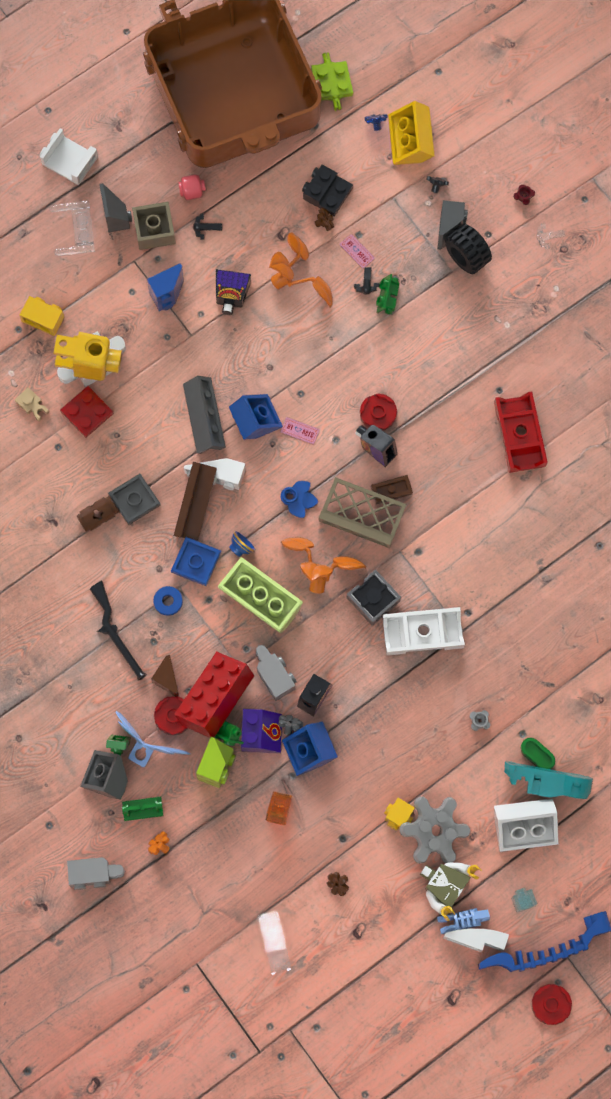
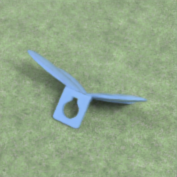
M115 711L121 722L118 721L120 726L137 741L128 759L141 767L146 766L154 750L174 755V753L191 754L176 748L145 743L129 721L120 712ZM142 747L146 748V758L138 760L135 756L136 751L142 749Z

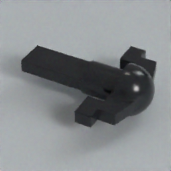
M204 214L196 216L193 229L196 237H200V240H204V234H200V231H222V223H200V220H204Z
M365 267L363 286L360 287V284H354V289L357 292L367 295L377 291V287H380V283H374V286H371V267Z

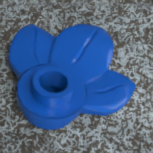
M298 481L293 487L284 488L280 496L281 501L288 505L289 512L298 518H304L305 509L312 508L318 504L317 498L308 492L311 483L307 481ZM292 494L293 499L289 500L286 496Z

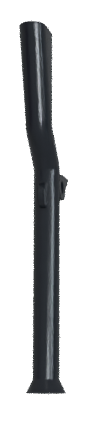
M99 581L90 588V591L104 610L103 626L97 632L110 636L136 674L137 681L146 677L147 674L142 671L116 633L118 630L117 626L110 624L112 608L103 581Z

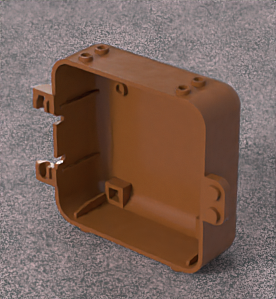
M175 0L159 5L164 22L150 27L145 33L144 64L147 73L153 76L176 128L180 149L182 152L186 151L189 160L194 165L201 168H209L247 153L255 154L274 147L279 141L308 131L317 125L321 117L322 97L320 90H322L320 81L318 79L315 80L288 21L284 3H280L279 0H223L220 6L216 2L191 11L188 18L181 15Z

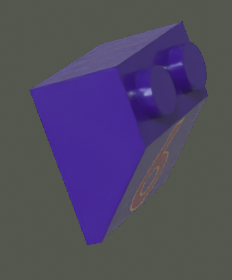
M243 709L241 741L244 743L241 744V751L281 753L282 727L278 723L279 717L282 714L263 709Z

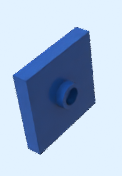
M185 537L171 573L207 587L221 555V550Z

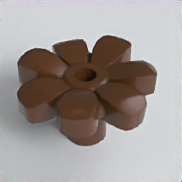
M319 209L318 220L315 221L316 227H325L326 231H330L334 228V223L332 222L334 218L332 215H329L326 209Z
M338 872L328 875L329 881L326 884L329 888H332L331 893L344 896L349 890V886L345 884L348 882V877L346 875L340 877Z

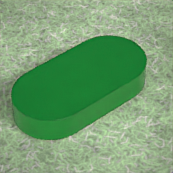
M527 738L522 742L520 747L521 753L536 767L552 769L554 767L555 756L538 740Z

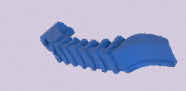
M604 911L584 917L587 930L584 934L578 936L580 941L575 942V939L568 940L571 948L569 950L566 949L565 943L558 944L561 953L556 954L554 947L548 948L549 957H545L544 950L537 951L539 960L536 961L534 960L533 951L527 952L528 963H524L522 950L515 951L518 965L514 964L513 957L510 954L502 952L486 958L478 964V968L480 970L492 966H501L510 972L518 970L522 972L528 968L534 969L539 965L545 966L549 962L554 963L558 959L568 958L569 955H576L582 950L587 951L589 949L588 945L594 936L611 932L607 912Z

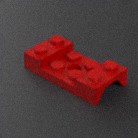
M531 391L520 397L509 399L496 397L494 405L497 419L500 423L509 473L546 467L548 461L533 392ZM516 428H525L526 434H517Z

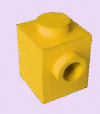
M397 798L393 805L389 804L384 812L387 815L385 821L388 822L387 826L397 831L400 829L401 824L405 822L411 823L413 820L411 814L415 807Z

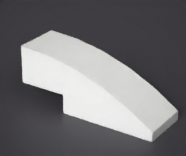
M470 928L447 932L444 934L443 939L478 952H482L484 945L503 952L509 934L495 930Z

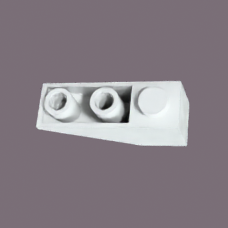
M228 458L201 463L217 468L213 485L217 483L223 485L228 490H239L246 470L245 463ZM192 464L184 466V472L187 474V477L190 475Z

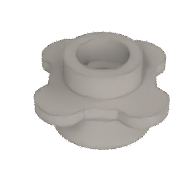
M485 710L477 713L471 712L469 716L472 719L471 729L474 731L482 728L485 730L489 729V713Z

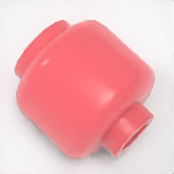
M199 175L184 176L181 178V182H178L180 195L184 196L186 200L201 198L203 195L202 191H206L204 180H200Z

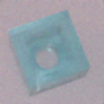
M519 889L511 897L517 913L537 905L532 889Z

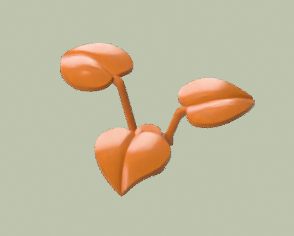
M292 232L289 233L287 236L288 243L297 254L290 263L279 251L272 256L269 268L278 272L271 277L272 284L279 290L285 285L290 287L294 284L312 281L317 293L331 308L333 303L332 292L329 285L321 277L317 276L316 279L310 277L292 281L294 273L291 266L300 257L303 260H307L309 252L305 243Z
M292 537L281 541L282 545L290 550H305L307 552L308 562L301 563L300 568L310 580L309 590L313 593H324L325 584L329 581L330 575L336 567L344 570L366 569L367 567L359 560L348 556L333 558L334 563L331 568L326 565L312 563L311 550L309 549L314 548L313 542L301 537Z

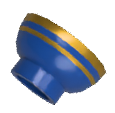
M237 531L233 533L231 538L232 544L229 548L237 556L241 557L243 554H250L255 551V547L246 537Z

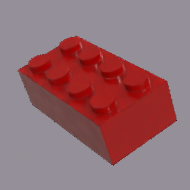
M216 651L174 715L182 726L206 737L214 738L254 678L253 672L246 663Z

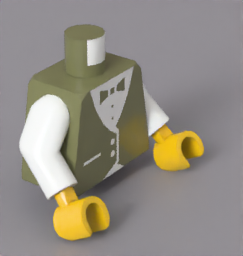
M447 862L444 865L441 864L437 871L427 865L422 870L420 875L430 881L425 888L430 906L441 914L446 921H450L447 917L448 913L455 915L451 907L470 878L479 879L478 876L474 875L475 871H482L477 865L470 866L463 863Z

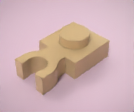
M29 387L15 399V402L27 414L33 412L38 421L42 420L41 416L38 415L40 411H44L46 414L49 413L45 406L39 405L42 400Z

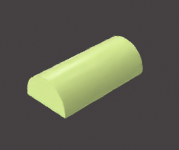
M242 557L218 585L220 590L279 633H282L289 626L303 604V601Z

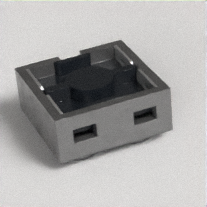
M376 569L364 579V583L361 586L358 584L347 593L346 597L372 626L383 617V614L388 613L401 601V596Z

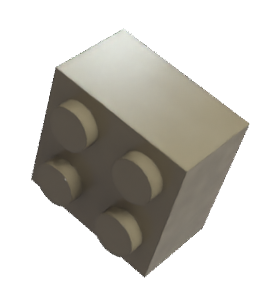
M169 202L132 207L139 250L176 244Z

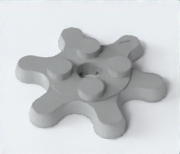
M425 797L416 798L414 806L418 811V819L413 823L405 822L401 824L399 829L403 837H413L417 840L418 847L413 854L414 861L419 864L424 863L429 854L437 852L444 863H453L456 859V854L452 849L453 840L456 838H466L470 834V827L467 824H457L452 818L453 812L457 807L456 800L447 797L443 800L442 805L435 809L429 805ZM434 825L440 827L438 836L432 834V827Z

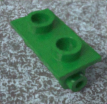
M389 274L380 282L379 288L381 291L376 301V306H378L376 313L385 310L386 314L391 315L395 311L397 299L391 297V295H398L400 283L398 278H392V274Z
M227 721L223 723L214 737L224 740L223 743L230 746H235V743H244L239 740L242 734L241 729Z
M153 797L123 801L122 812L124 821L164 816L162 798Z

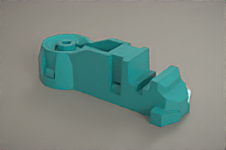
M505 761L504 772L510 777L509 781L511 784L516 785L517 779L521 780V777H525V781H528V794L549 798L564 795L578 799H587L591 793L593 778Z

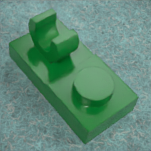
M111 734L106 741V748H111L110 751L114 752L113 754L121 756L123 750L128 748L131 737Z

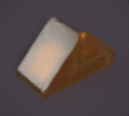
M273 791L266 814L267 822L286 825L292 795Z

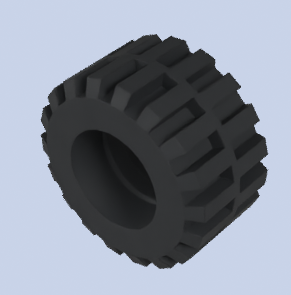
M462 224L445 238V245L451 258L461 269L469 274H475L492 260L491 250L485 239L478 231L467 224Z

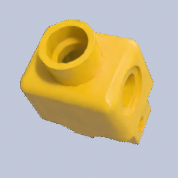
M79 332L74 337L57 335L53 352L56 355L55 367L72 369L74 377L98 381L105 379L107 371L118 373L122 357L121 350L110 349L109 338ZM64 341L67 343V345L62 347L60 346V343Z

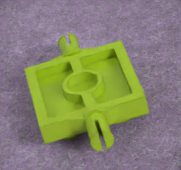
M325 52L322 54L324 63L311 65V71L315 80L318 79L322 87V90H320L321 101H333L334 110L337 111V108L338 110L342 109L340 99L353 96L352 84L347 62H331L330 53L327 52L326 54Z

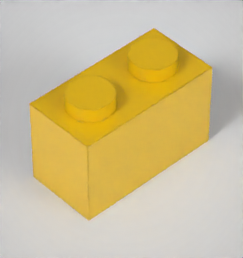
M31 296L28 297L19 314L21 322L52 336L56 335L65 318L59 306L55 304L51 306L45 303L43 299Z

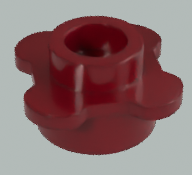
M520 185L518 192L514 193L513 197L515 200L521 201L523 205H528L530 199L535 196V191L529 186Z

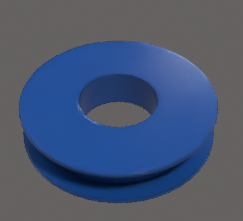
M166 586L160 588L155 593L153 602L160 614L170 616L176 614L181 609L183 600L181 593L176 588ZM164 597H172L174 599L173 604L170 606L164 605L162 602Z

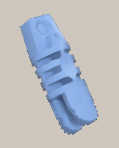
M477 908L457 912L455 915L453 913L447 914L450 921H454V925L445 926L440 929V932L445 934L455 930L481 926V922L490 920L488 909L477 911ZM443 916L437 917L438 922H447Z

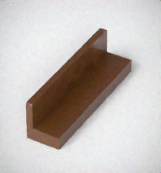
M198 462L192 463L173 536L199 540L217 472L216 467Z

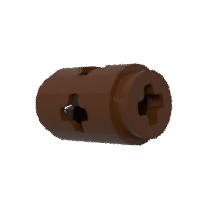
M108 496L79 511L80 514L77 515V518L87 532L116 517L115 514L119 512ZM95 510L102 511L100 514L101 518L93 517Z

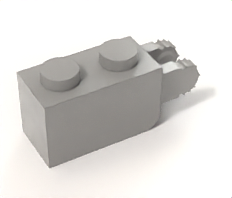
M258 645L256 655L260 662L257 666V673L274 700L277 701L294 691L297 681L291 672L288 674L285 670L286 664L281 656L277 657L275 653L271 655L265 646Z
M103 857L67 861L69 886L74 887V890H83L89 885H94V888L106 887V884L110 883V879H117L125 874L121 865H109L108 861Z

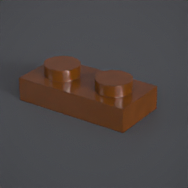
M408 475L371 485L373 492L391 499H398L413 494ZM375 498L376 504L382 503L381 499Z

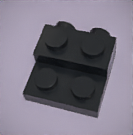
M321 165L320 168L316 167L312 172L311 177L313 179L311 182L304 184L302 192H304L303 199L320 209H326L329 214L335 217L353 189V184L338 177V173L332 169Z

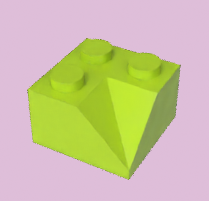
M211 737L196 772L197 779L217 788H220L221 784L225 785L229 776L228 766H233L236 758L234 749Z

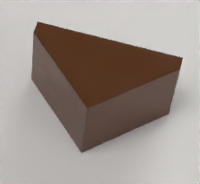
M167 655L151 680L152 683L176 697L179 696L171 657Z

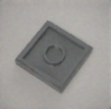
M140 473L108 493L128 525L161 506Z

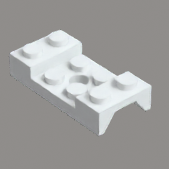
M460 607L383 614L386 655L406 654V652L433 649H462L465 646L462 635ZM426 626L429 629V633L421 635L418 632V628Z

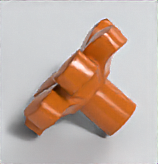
M162 831L155 836V840L151 839L149 841V853L157 855L160 850L164 854L169 851L170 848L166 843L170 839L167 837V833Z

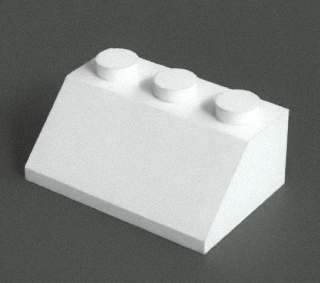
M553 798L494 806L495 826L500 852L558 844V819Z

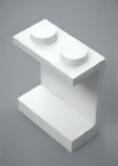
M61 128L51 136L50 143L40 153L42 165L78 186L98 158L96 148L90 146L89 149L80 146L66 138Z

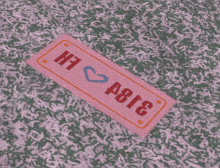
M352 234L339 244L362 268L375 258Z
M286 417L281 433L314 444L320 429Z

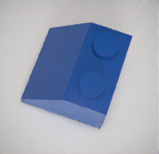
M181 263L147 279L149 294L158 311L169 310L176 304L184 282Z
M268 394L243 395L229 406L232 417L244 440L257 439L283 427Z
M323 721L308 724L282 740L297 776L324 766L338 758Z

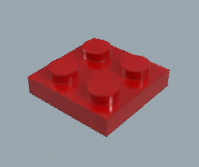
M89 386L84 388L60 409V412L85 438L114 414L109 406Z

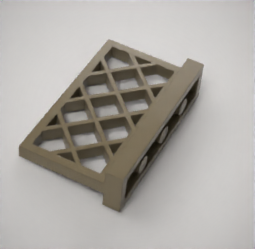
M335 477L318 519L319 522L390 548L407 504ZM337 483L344 485L348 492L337 496L335 492ZM357 491L362 492L365 500L355 503L352 494ZM349 495L353 505L343 509L339 499ZM375 498L381 499L383 506L373 510L369 501ZM337 501L341 510L335 513L328 511L329 504ZM367 502L371 512L360 515L357 506ZM392 505L401 507L399 514L391 517L387 507ZM355 507L359 517L351 520L347 518L345 511ZM385 509L389 518L378 522L375 513ZM373 514L376 524L372 526L365 525L362 518ZM391 521L393 526L391 534L383 532L380 525Z

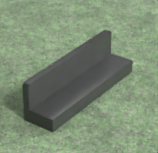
M196 376L183 384L196 451L201 454L209 449L222 450L226 446L211 377Z

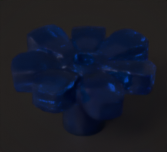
M373 114L364 118L367 124H373L374 131L381 130L380 123L386 121L388 115Z

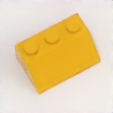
M413 101L388 114L393 164L422 163L435 156L429 106Z

